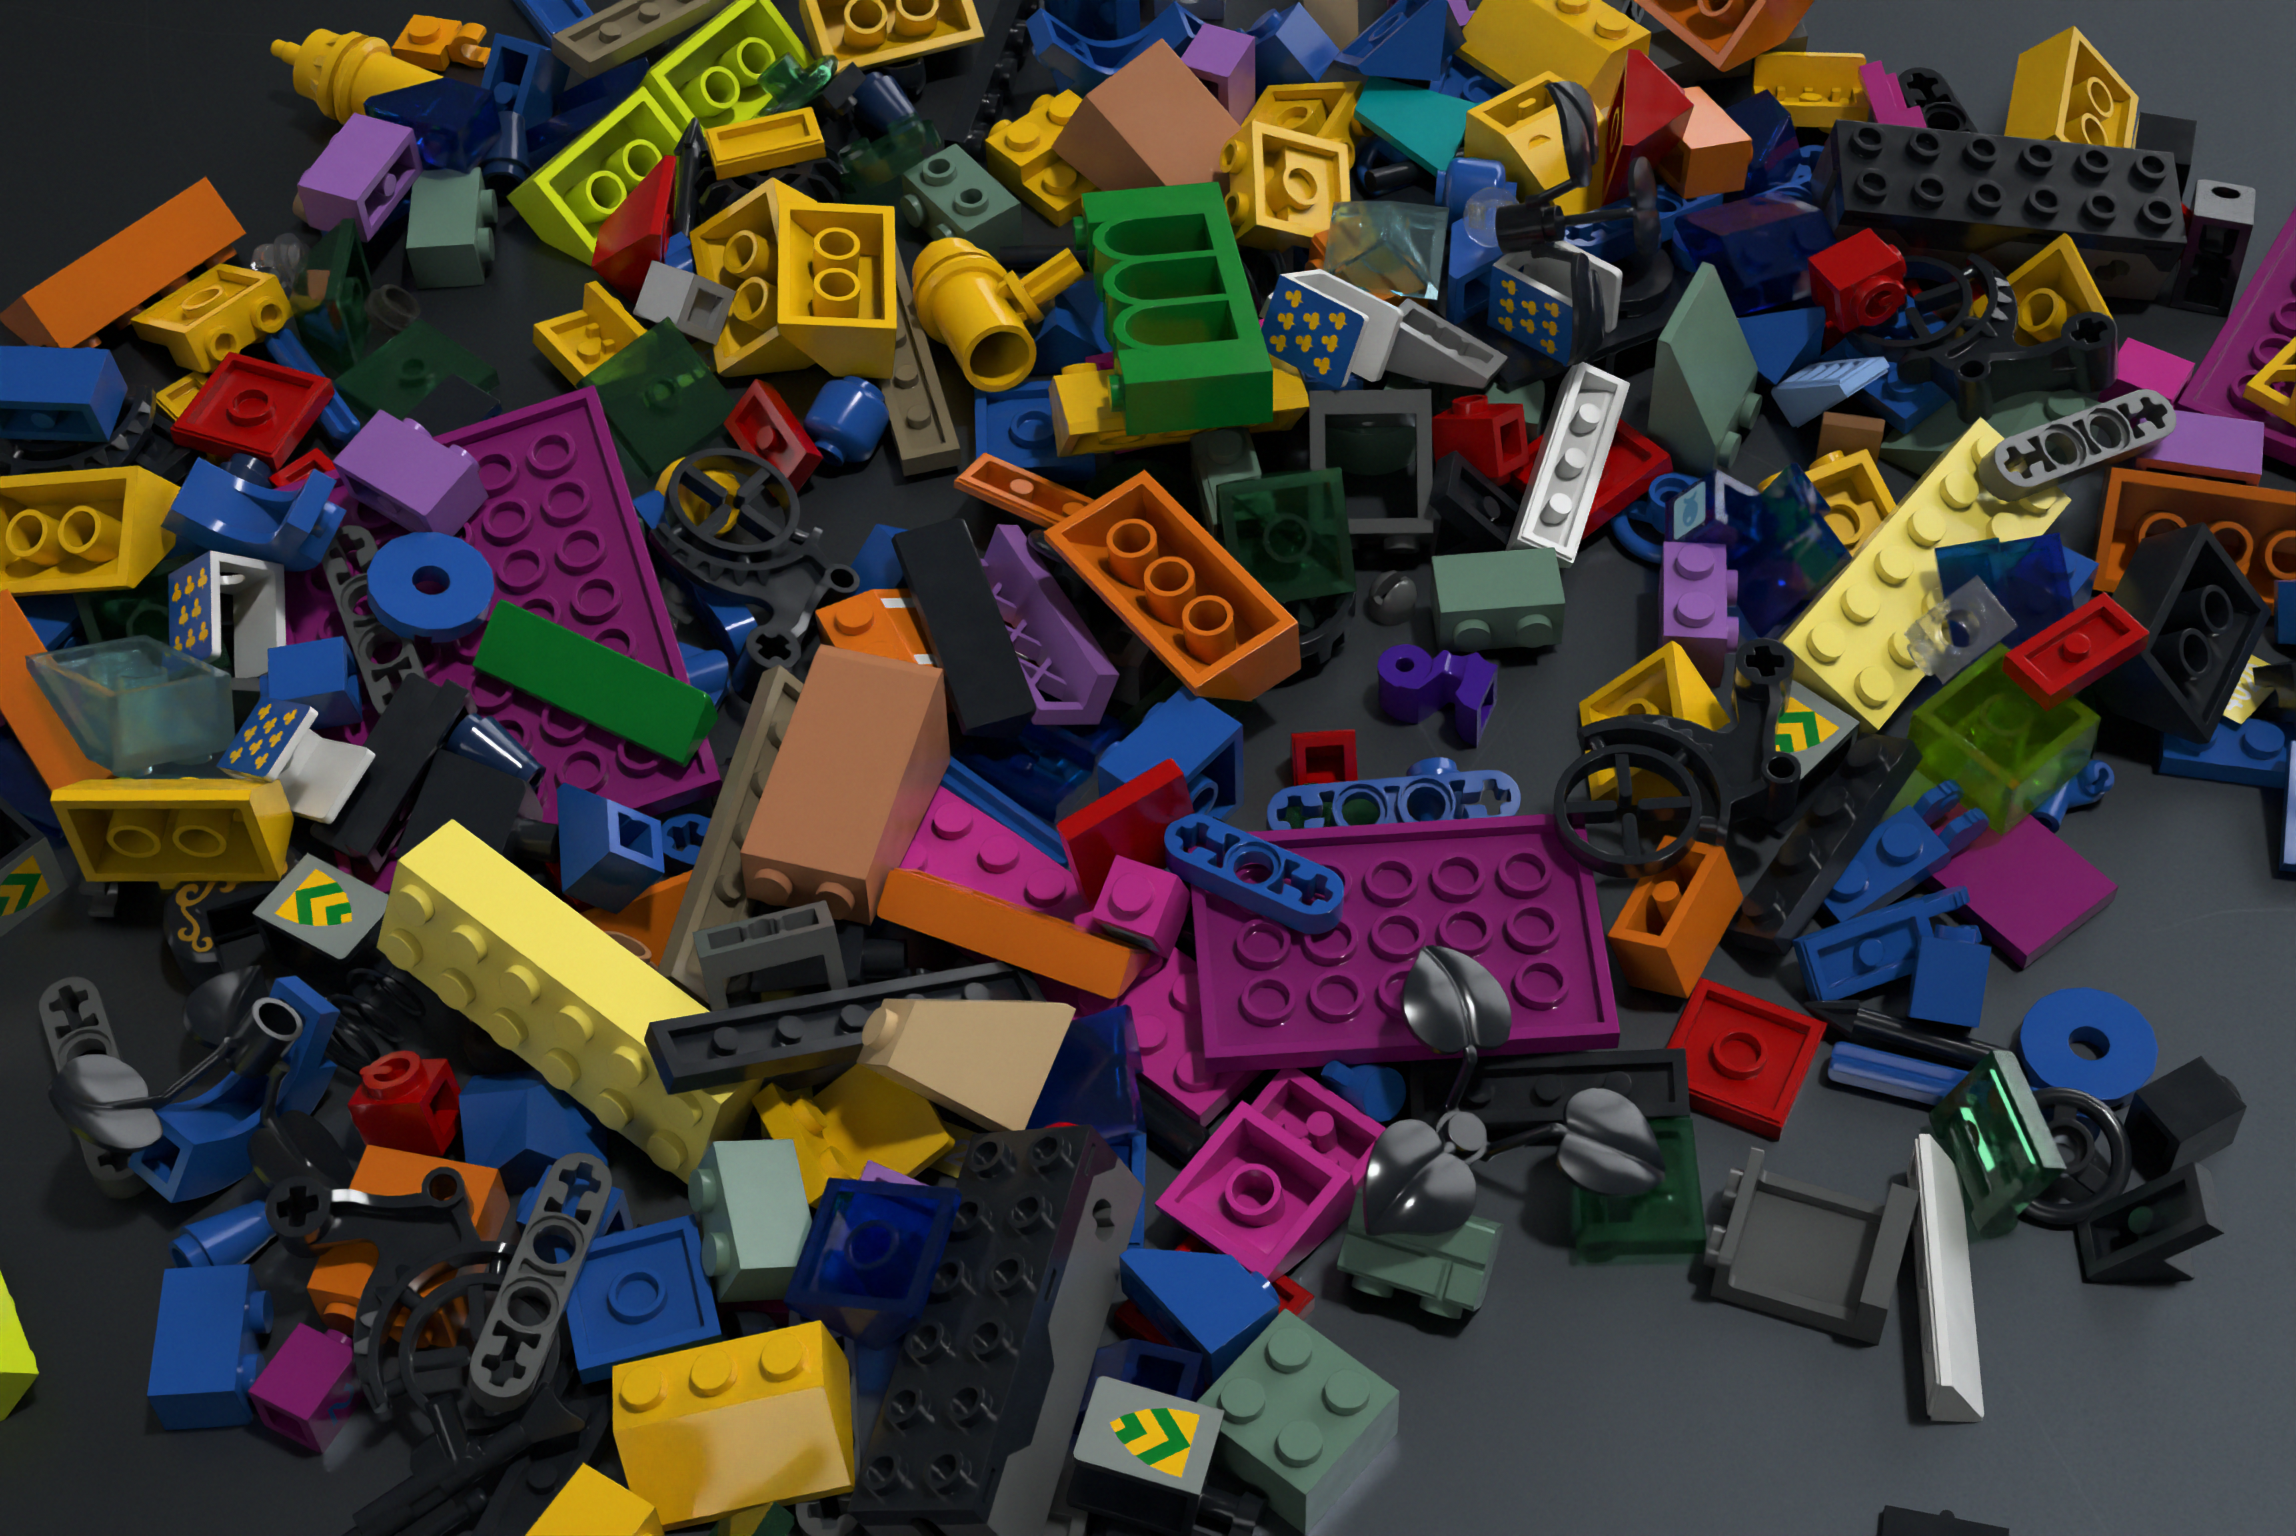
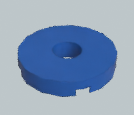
M413 532L390 540L374 554L367 570L366 578L368 605L378 621L398 636L415 640V635L432 637L431 643L450 642L471 634L486 620L495 590L492 569L481 552L460 538L439 532ZM423 581H433L442 585L446 590L437 595H428L417 590L415 585Z
M2088 987L2060 989L2040 998L2024 1016L2016 1047L2019 1064L2022 1060L2023 1067L2028 1072L2027 1080L2033 1087L2039 1089L2048 1087L2077 1089L2098 1098L2108 1107L2117 1106L2123 1103L2122 1107L2131 1104L2135 1091L2150 1084L2159 1051L2152 1026L2136 1007L2115 994ZM2078 1041L2092 1043L2102 1051L2104 1057L2098 1060L2083 1059L2074 1054L2069 1045Z

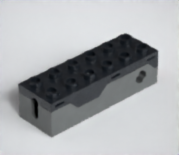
M1841 119L1835 120L1810 179L1817 253L1870 228L1886 245L1893 244L1896 246L1902 256L1932 257L1945 261L1961 270L1967 267L1966 257L1974 253L1989 261L2006 278L2050 243L2066 233L2072 238L2101 296L2154 301L2174 265L2181 259L2182 252L2187 245L2186 234L2191 216V210L2180 199L2174 154L2171 152ZM1975 280L1969 282L1973 284H1978Z
M1057 1122L1040 1129L972 1135L847 1512L872 1536H1042L1120 1274L1119 1255L1127 1250L1145 1189L1091 1124L1076 1125L1069 1122Z

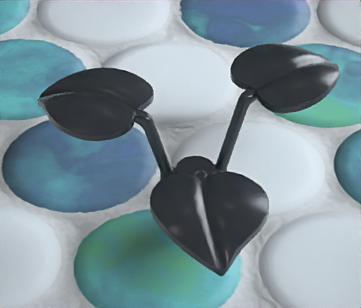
M1559 81L1548 83L1544 87L1549 91L1558 111L1570 179L1540 194L1525 196V203L1499 206L1495 217V229L1498 245L1504 254L1531 251L1533 259L1547 257L1571 263L1572 341L1569 361L1566 364L1570 366L1582 363L1600 348L1604 340L1606 324L1604 299L1599 274L1594 269L1590 270L1588 256L1582 252L1577 253L1553 247L1554 243L1563 241L1565 227L1633 218L1636 249L1643 256H1653L1661 248L1662 226L1660 214L1656 208L1658 200L1656 181L1650 162L1646 157H1636L1630 162L1628 189L1631 207L1564 216L1559 205H1550L1549 201L1576 188L1589 186L1592 179V165L1597 163L1599 157L1597 116L1590 94L1576 82Z
M1435 945L1420 948L1401 990L1400 1005L1405 1025L1412 1037L1426 1049L1440 1055H1454L1462 1051L1463 1060L1446 1101L1438 1108L1440 1115L1438 1121L1429 1126L1427 1123L1416 1119L1401 1120L1390 1125L1375 1141L1368 1158L1363 1184V1215L1367 1235L1408 1234L1436 1236L1456 1230L1468 1220L1476 1205V1182L1469 1167L1478 1159L1489 1162L1498 1154L1546 1138L1562 1139L1557 1147L1555 1156L1559 1172L1571 1184L1590 1194L1611 1198L1638 1196L1651 1191L1665 1179V1162L1645 1116L1625 1096L1608 1089L1590 1088L1573 1095L1563 1109L1564 1125L1549 1123L1492 1143L1488 1142L1486 1129L1482 1121L1472 1113L1459 1111L1458 1104L1477 1063L1478 1055L1476 1048L1494 1050L1501 1047L1509 1038L1512 1025L1509 1001L1496 978L1469 956L1453 949Z
M260 965L220 974L201 984L188 996L182 1008L183 1022L187 1031L199 1044L215 1051L163 1092L148 1096L147 1085L135 1069L115 1057L102 1054L83 1055L72 1059L63 1066L55 1079L46 1087L48 1089V1097L60 1118L81 1138L108 1151L136 1153L155 1145L162 1137L163 1126L154 1110L165 1107L226 1059L228 1066L241 1077L247 1079H256L264 1075L269 1077L260 1112V1120L265 1128L255 1131L247 1143L250 1163L266 1186L272 1190L283 1179L293 1176H309L320 1181L326 1190L349 1189L355 1175L337 1141L316 1119L299 1110L286 1111L279 1118L276 1115L275 1107L281 1083L290 1071V1066L283 1058L301 1036L303 1024L300 1016L291 1006L281 1000L269 997Z

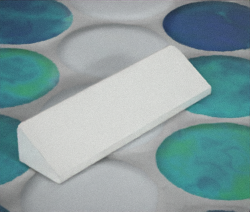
M1584 362L1572 365L1559 387L1505 551L1555 547L1559 568H1571L1630 386L1629 382Z
M1919 1134L1918 1139L1914 1141L1907 1168L1908 1188L1920 1191L1911 1222L1927 1415H1930L1931 1421L1980 1422L1984 1417L1962 1178L1956 1165L1930 1134Z

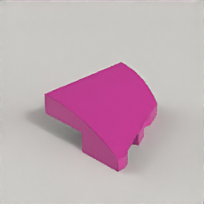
M1881 60L1859 66L1858 79L1875 123L1927 128L1920 105L1907 108L1895 72L1886 75Z

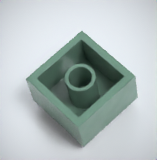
M1284 1308L1196 1403L1225 1411L1213 1465L1248 1492L1268 1498L1267 1507L1306 1535L1397 1434L1400 1391L1295 1314Z

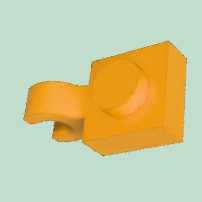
M414 14L392 46L394 57L418 67L445 71L451 61L463 63L473 68H483L488 62L491 48L477 46L487 33L486 27L480 24L467 23L462 26L461 21Z

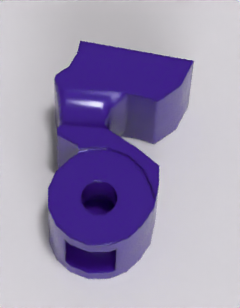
M1401 644L1385 650L1379 657L1377 665L1378 700L1382 709L1397 720L1419 724L1447 703H1454L1455 730L1462 740L1477 748L1497 703L1498 665L1484 660L1477 652L1462 657L1452 655L1447 650H1443L1435 658L1431 659L1424 649L1415 645Z

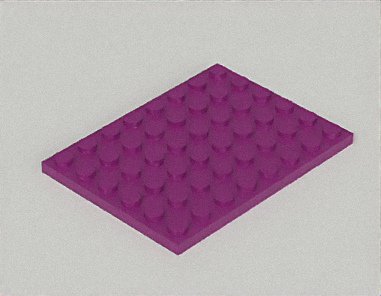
M595 385L432 437L433 440L447 448L452 444L460 446L471 454L480 466L478 474L489 497L453 537L464 540L481 552L492 569L495 590L486 620L471 634L450 642L431 643L432 637L415 635L414 642L429 681L442 687L445 680L449 679L470 690L478 708L476 713L483 718L493 716L536 758L537 762L546 767L545 776L534 792L543 809V822L558 824L556 789L564 782L650 817L720 794L723 782L708 735L686 767L683 768L480 673L473 667V662L492 612L499 600L503 599L692 686ZM336 469L323 473L337 480L327 500L347 510L339 527L354 525L368 530L379 550L390 540L413 533L351 497ZM306 479L272 490L295 491L303 485ZM357 550L345 554L346 564L353 577L363 573L356 556ZM322 562L310 570L284 571L286 645L343 636L356 659ZM423 581L415 585L417 590L428 595H437L446 590L442 585L433 581ZM367 595L358 600L353 613L363 616L373 613L368 605ZM398 642L383 643L375 649L371 661L375 664L392 662L400 655L403 648L402 644ZM362 672L363 722L312 730L313 732L325 739L363 746L380 716L372 703ZM401 681L400 683L392 684L395 692L398 690L403 681ZM405 829L378 872L334 850L338 869L389 895L397 865L395 853Z

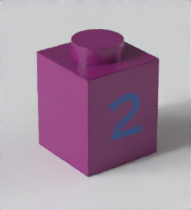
M301 1322L248 1390L265 1426L322 1455L366 1396L357 1373L353 1340L337 1330L328 1329L323 1334Z

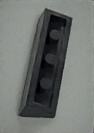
M960 518L949 519L895 534L891 542L938 668L943 669L944 685L962 734L966 736L1017 739L1035 715L1036 704L965 520Z

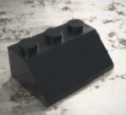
M2201 522L2141 539L2112 599L2150 632L2147 647L2139 654L2090 684L2112 713L2197 745L2210 742L2272 613L2206 524Z

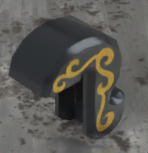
M288 845L281 881L303 858L301 853ZM180 881L176 884L164 903L163 930L182 975L191 985L199 987L206 981L220 974L227 973L219 941L258 930L252 912L281 881Z

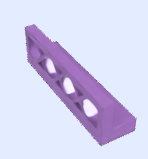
M997 524L986 555L980 561L1003 620L1011 623L1014 627L1013 629L1006 626L1015 651L1036 661L1039 665L1037 667L1018 657L1036 704V713L1031 719L1034 725L1099 724L1120 674L1037 552L1029 545L1028 539L1018 525ZM1038 689L1062 700V702H1045Z

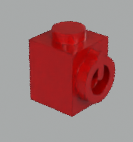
M1870 228L1807 258L1812 301L1817 307L1825 306L1826 316L1843 334L1861 325L1875 326L1881 324L1893 315L1898 306L1905 303V295L1907 293V289L1903 284V277L1907 275L1905 260L1896 246L1893 244L1886 245Z
M1469 395L1452 400V408L1432 417V453L1435 456L1436 466L1438 459L1456 450L1495 485L1501 486L1511 481L1510 472L1530 462L1523 404L1489 403L1488 396Z
M403 1050L382 1056L370 1066L363 1067L359 1071L363 1081L347 1106L353 1124L358 1128L366 1147L368 1144L426 1156H443L462 1125L459 1105L461 1089L448 1060L420 1059V1056L415 1052Z

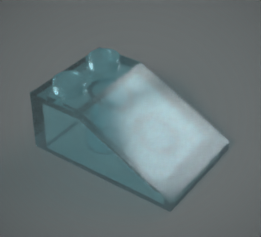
M147 635L25 656L27 670L86 758L112 771L114 776L126 778L144 776L152 772V765L171 761L180 765L203 764L212 760V753L227 750L235 738L231 675Z

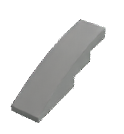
M1274 292L1267 297L1259 314L1263 319H1265ZM1407 298L1398 306L1403 311L1404 316L1385 370L1425 381L1484 388L1505 366L1509 357Z

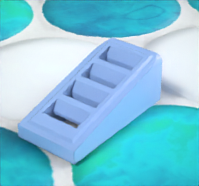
M1884 356L1809 364L1774 386L1771 394L1792 428L1795 426L1799 428L1822 414L1823 411L1830 409L1888 372L1887 368L1890 366Z

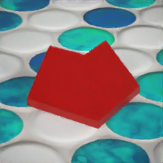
M1628 48L1607 114L1601 207L1626 198L1629 195L1628 171L1633 158L1646 157L1653 170L1683 139L1694 108V104L1685 96V90L1643 52L1637 49Z
M665 155L599 228L591 268L635 306L651 261L654 260L664 264L669 239L672 237L675 210L676 156Z

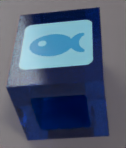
M1714 469L1665 502V541L1726 544V565H1729L1762 543L1761 493Z

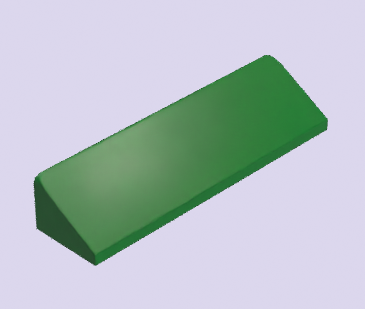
M503 599L499 600L492 612L473 662V667L476 671L683 768L686 767L719 719L713 701L707 693Z

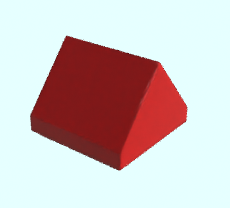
M1355 729L1291 733L1290 761L1293 786L1358 781Z

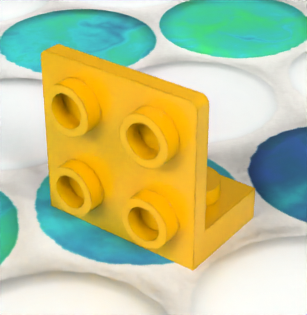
M858 1063L812 1099L805 1094H801L796 1098L774 1083L769 1084L751 1098L772 1139H793L808 1204L840 1223L860 1173L868 1160L913 1179L955 1145L952 1134L932 1101Z

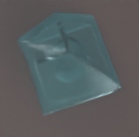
M1396 201L1334 202L1323 270L1367 292L1437 300L1449 208Z

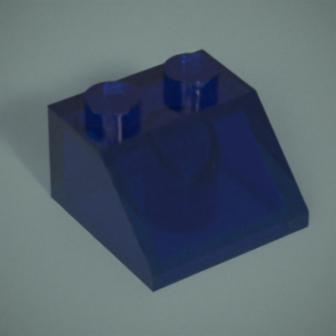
M1779 191L1677 216L1673 222L1696 271L1702 262L1714 265L1735 316L1812 296L1807 258L1838 243L1820 208Z

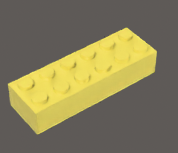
M1981 417L1943 451L1778 639L1779 642L1791 650L1795 659L1792 679L1858 720L1860 725L1857 739L1862 732L1875 734L2071 502V499L2057 486L2010 502L2000 500L1990 494L1983 486L1979 477V464L1982 458L1998 443L2003 441L2004 438ZM2024 460L2021 464L2007 468L2009 472L2018 471L2021 474L2028 467Z
M453 819L397 861L376 947L387 956L392 964L399 969L408 971L437 993L447 1006L462 1012L487 1031L498 1045L513 1051L542 1073L552 1086L567 1092L592 1111L602 1124L609 1129L618 1131L647 1153L657 1166L672 1172L687 1185L691 1172L698 1167L713 1141L741 1140L754 1106L751 1098L759 1093L764 1078L668 1095L644 1042L649 1022L710 1012Z

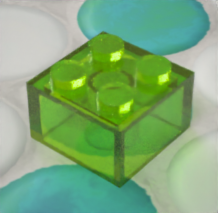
M1999 642L1912 712L1907 739H1911L1923 755L1922 760L1915 769L1935 785L1943 783L1944 780L1954 779L1965 792L1963 793L1964 797L1961 798L1959 803L1967 810L1974 809L1975 807L1977 809L1980 808L1990 820L1988 823L1989 827L2003 836L2088 765L2101 717L2073 696L2046 712L2002 671L2004 656L2011 650Z

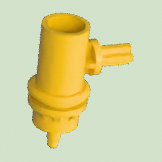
M321 28L312 32L303 42L302 46L293 42L287 43L280 39L273 41L270 51L273 56L281 58L283 62L294 66L293 86L297 94L315 101L325 116L338 120L343 126L354 113L413 128L414 133L423 128H435L443 135L446 148L445 154L454 152L466 138L476 104L473 90L468 86L393 57L389 45L383 39L369 37L355 31L339 35Z
M944 238L929 243L914 262L912 269V282L914 285L913 304L925 332L937 342L948 345L970 384L982 391L1001 392L1021 383L1029 375L1035 364L1036 345L1026 327L1033 322L1036 325L1045 319L1039 307L1085 277L1086 274L1068 247L1022 279H1019L1013 270L1007 273L987 251L977 248L971 242L962 238Z

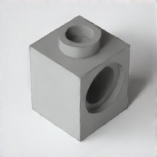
M652 260L633 315L673 331L717 345L736 291L694 273Z

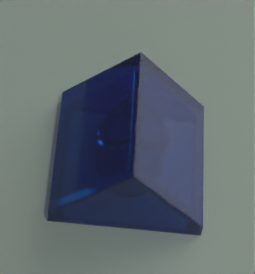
M828 1178L783 1302L788 1309L813 1321L821 1320L825 1327L876 1352L881 1351L920 1322L962 1199L961 1192L958 1188Z

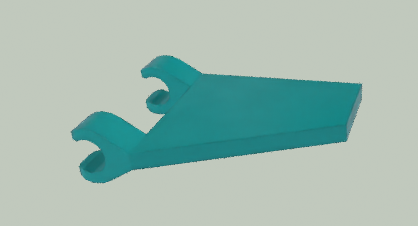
M1369 76L1355 107L1353 117L1437 177V171H1446L1449 162L1457 155L1465 135L1466 112L1484 102L1474 103L1380 76Z

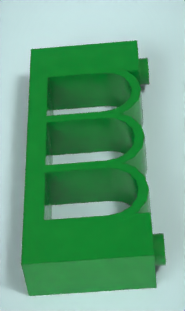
M1219 182L1081 193L1082 216L1072 217L1075 252L1085 251L1089 271L1094 276V292L1098 299L1103 302L1104 337L1109 345L1113 347L1114 375L1107 376L1109 406L1111 412L1122 413L1126 436L1273 422V368Z

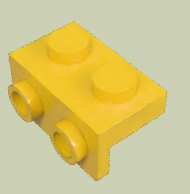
M1765 51L1756 56L1751 94V107L1755 125L1764 126V129L1775 133H1790L1795 131L1797 127H1819L1820 131L1830 134L1836 119L1868 122L1869 106L1858 79L1859 66L1866 64L1865 56L1861 53Z
M597 281L584 285L583 309L533 324L532 343L577 390L595 385L601 404L653 387L655 361L658 358V346L654 336L649 330L644 329L624 309L621 302L617 298L612 297Z

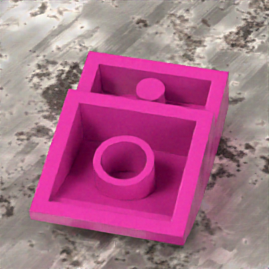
M1284 1068L1276 1074L1251 1105L1241 1100L1154 1204L1159 1212L1219 1254L1232 1255L1249 1274L1257 1271L1272 1283L1309 1255L1351 1215L1356 1193L1359 1187L1364 1184V1175L1372 1147L1380 1134L1387 1128L1299 1069Z

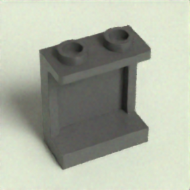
M1751 1147L1745 1170L1731 1167L1721 1207L1732 1210L1728 1226L1726 1228L1714 1224L1706 1249L1703 1265L1715 1269L1711 1296L1879 1345L1920 1191L1891 1183L1886 1205L1768 1172L1762 1167L1766 1150Z

